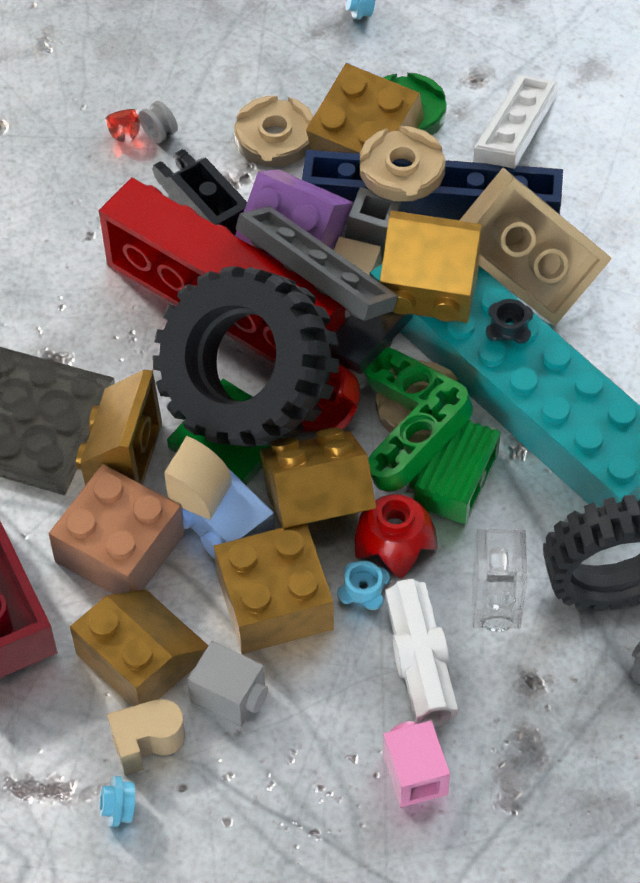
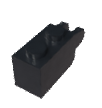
M181 149L173 156L179 171L173 173L161 161L153 165L154 177L167 192L169 199L180 205L191 207L199 216L215 225L226 227L234 236L236 235L237 230L235 228L240 213H244L247 201L206 157L196 161L186 150Z

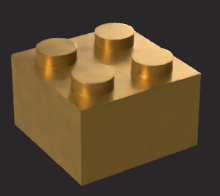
M345 63L306 128L311 150L360 154L366 140L378 131L387 128L388 132L399 131V127L403 126L418 129L424 119L420 93Z
M328 428L317 432L316 438L298 441V438L286 437L271 442V447L260 449L269 502L283 528L376 508L368 455L350 430L344 432L342 428Z
M307 523L279 528L214 545L216 573L241 654L334 630V602Z

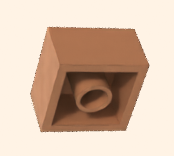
M104 464L101 465L48 533L56 563L112 594L143 590L185 535L180 504Z

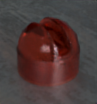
M136 109L117 111L105 117L110 135L118 142L125 141V133H127L130 141L138 136L140 120Z

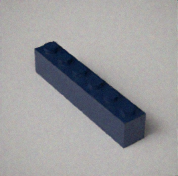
M306 150L302 180L353 202V204L360 187L368 189L360 176V154ZM398 159L392 162L398 167H407L413 164L407 159ZM445 160V175L439 187L426 197L414 201H401L399 212L459 221L501 169L504 168L560 214L563 169L516 166L513 169L487 163Z

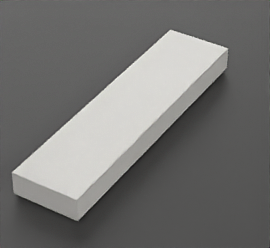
M525 75L518 76L475 145L473 161L515 169L557 96L558 82Z

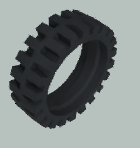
M624 495L619 503H616L614 497L603 499L604 506L597 507L594 502L585 505V513L581 514L576 510L567 515L568 522L559 521L554 525L555 532L547 534L545 538L546 543H543L546 570L555 596L558 599H562L564 604L568 606L575 604L576 609L581 610L591 606L592 611H602L606 605H609L611 610L621 609L622 603L629 602L630 607L640 604V554L613 564L596 566L581 564L599 551L620 544L640 542V499L636 502L634 495Z

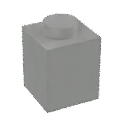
M211 641L187 679L190 702L241 727L250 712L256 714L261 709L268 694V687L265 686L264 665L214 641Z

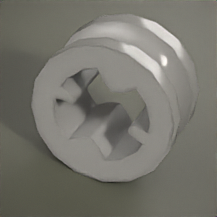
M161 101L153 102L150 110L143 109L138 114L143 130L156 143L163 142L166 139V134L173 135L178 130V124L173 113Z

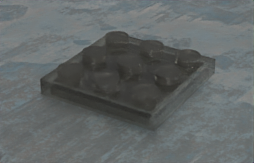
M0 347V477L65 496L77 471L76 458L79 446L82 442L87 443L90 435L89 417L94 405H100L105 388L115 384L114 377Z

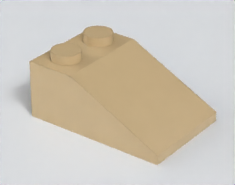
M504 168L501 169L459 220L482 224L479 266L554 326L557 325L612 259Z

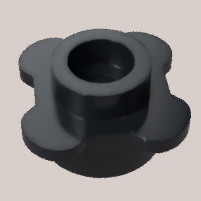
M505 299L489 307L488 315L491 317V324L486 327V336L490 340H514L517 344H524L530 340L531 331L528 329V322L533 319V311L530 307L515 299Z

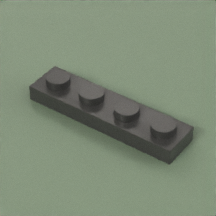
M271 206L240 213L235 228L237 231L250 239L255 247L267 251L281 261L287 270L299 274L313 284L318 292L330 296L344 306L353 317L365 321L394 310L398 298L397 294Z

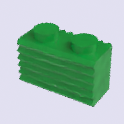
M468 420L409 482V488L414 490V499L421 503L428 512L466 525L485 481L497 459L501 433L497 429L492 430L489 426L483 427L480 423L474 424L471 420Z

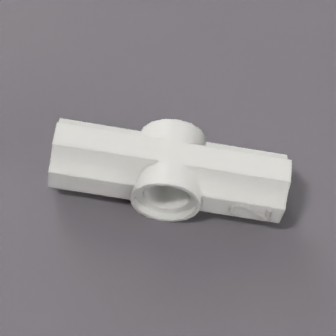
M414 578L397 581L394 586L385 589V599L394 632L392 643L400 678H405L415 722L420 724L432 720L434 727L443 726L451 719L457 718L458 708L448 673L449 654L442 627L436 626L433 607L425 582L415 581Z

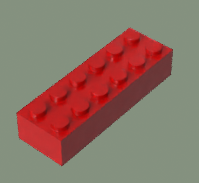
M131 177L98 210L107 265L176 306L181 301L177 297L178 292L187 284L198 287L197 279L199 276L209 271L220 274L223 267L237 266L244 269L252 267L295 281L296 286L308 289L316 297L314 305L325 308L331 319L330 323L325 325L326 330L337 332L345 323L344 306L330 296L318 292L313 284L299 274L287 270L281 262L269 256L265 250L244 242L234 236L226 227L215 225L204 219L191 207L180 205L169 199L152 185H145ZM253 314L238 320L228 329L225 334L226 336L275 364L276 344L274 336L262 317Z

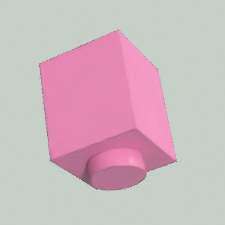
M432 720L420 724L413 721L404 722L392 728L390 732L383 733V757L400 808L448 795L450 772Z

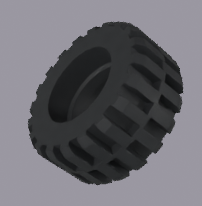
M237 266L223 267L220 274L209 271L199 276L197 279L198 287L187 284L177 294V297L181 300L177 306L169 304L162 317L167 320L164 330L157 329L154 339L155 343H160L159 355H153V370L161 371L162 377L161 380L156 382L160 396L170 397L171 401L167 404V409L175 419L185 420L183 422L184 428L194 435L205 436L207 441L226 445L256 447L257 445L271 446L270 443L277 439L295 437L303 432L304 426L301 422H314L322 412V409L317 406L320 399L329 400L334 386L328 384L330 372L338 373L339 359L331 358V348H336L338 341L336 332L326 330L325 325L331 321L325 308L314 305L316 297L308 289L296 286L295 281L252 267L247 269ZM248 315H258L265 320L274 336L276 344L274 370L269 381L258 394L246 401H236L226 392L219 379L217 371L218 349L224 335L234 323Z

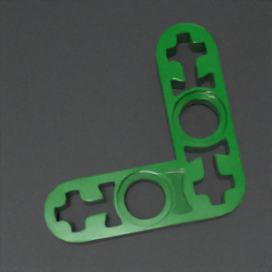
M388 347L377 356L364 373L370 387L374 391L412 411L368 458L374 485L379 490L394 492L405 487L467 423L473 414V405L466 387L461 383L396 349ZM392 368H393V371H394V373H395L396 379H395L393 373H391V372L389 371V370H391ZM419 381L428 382L427 387L421 392H406L413 383ZM420 430L432 431L430 437L423 442L413 443L409 441L411 436Z

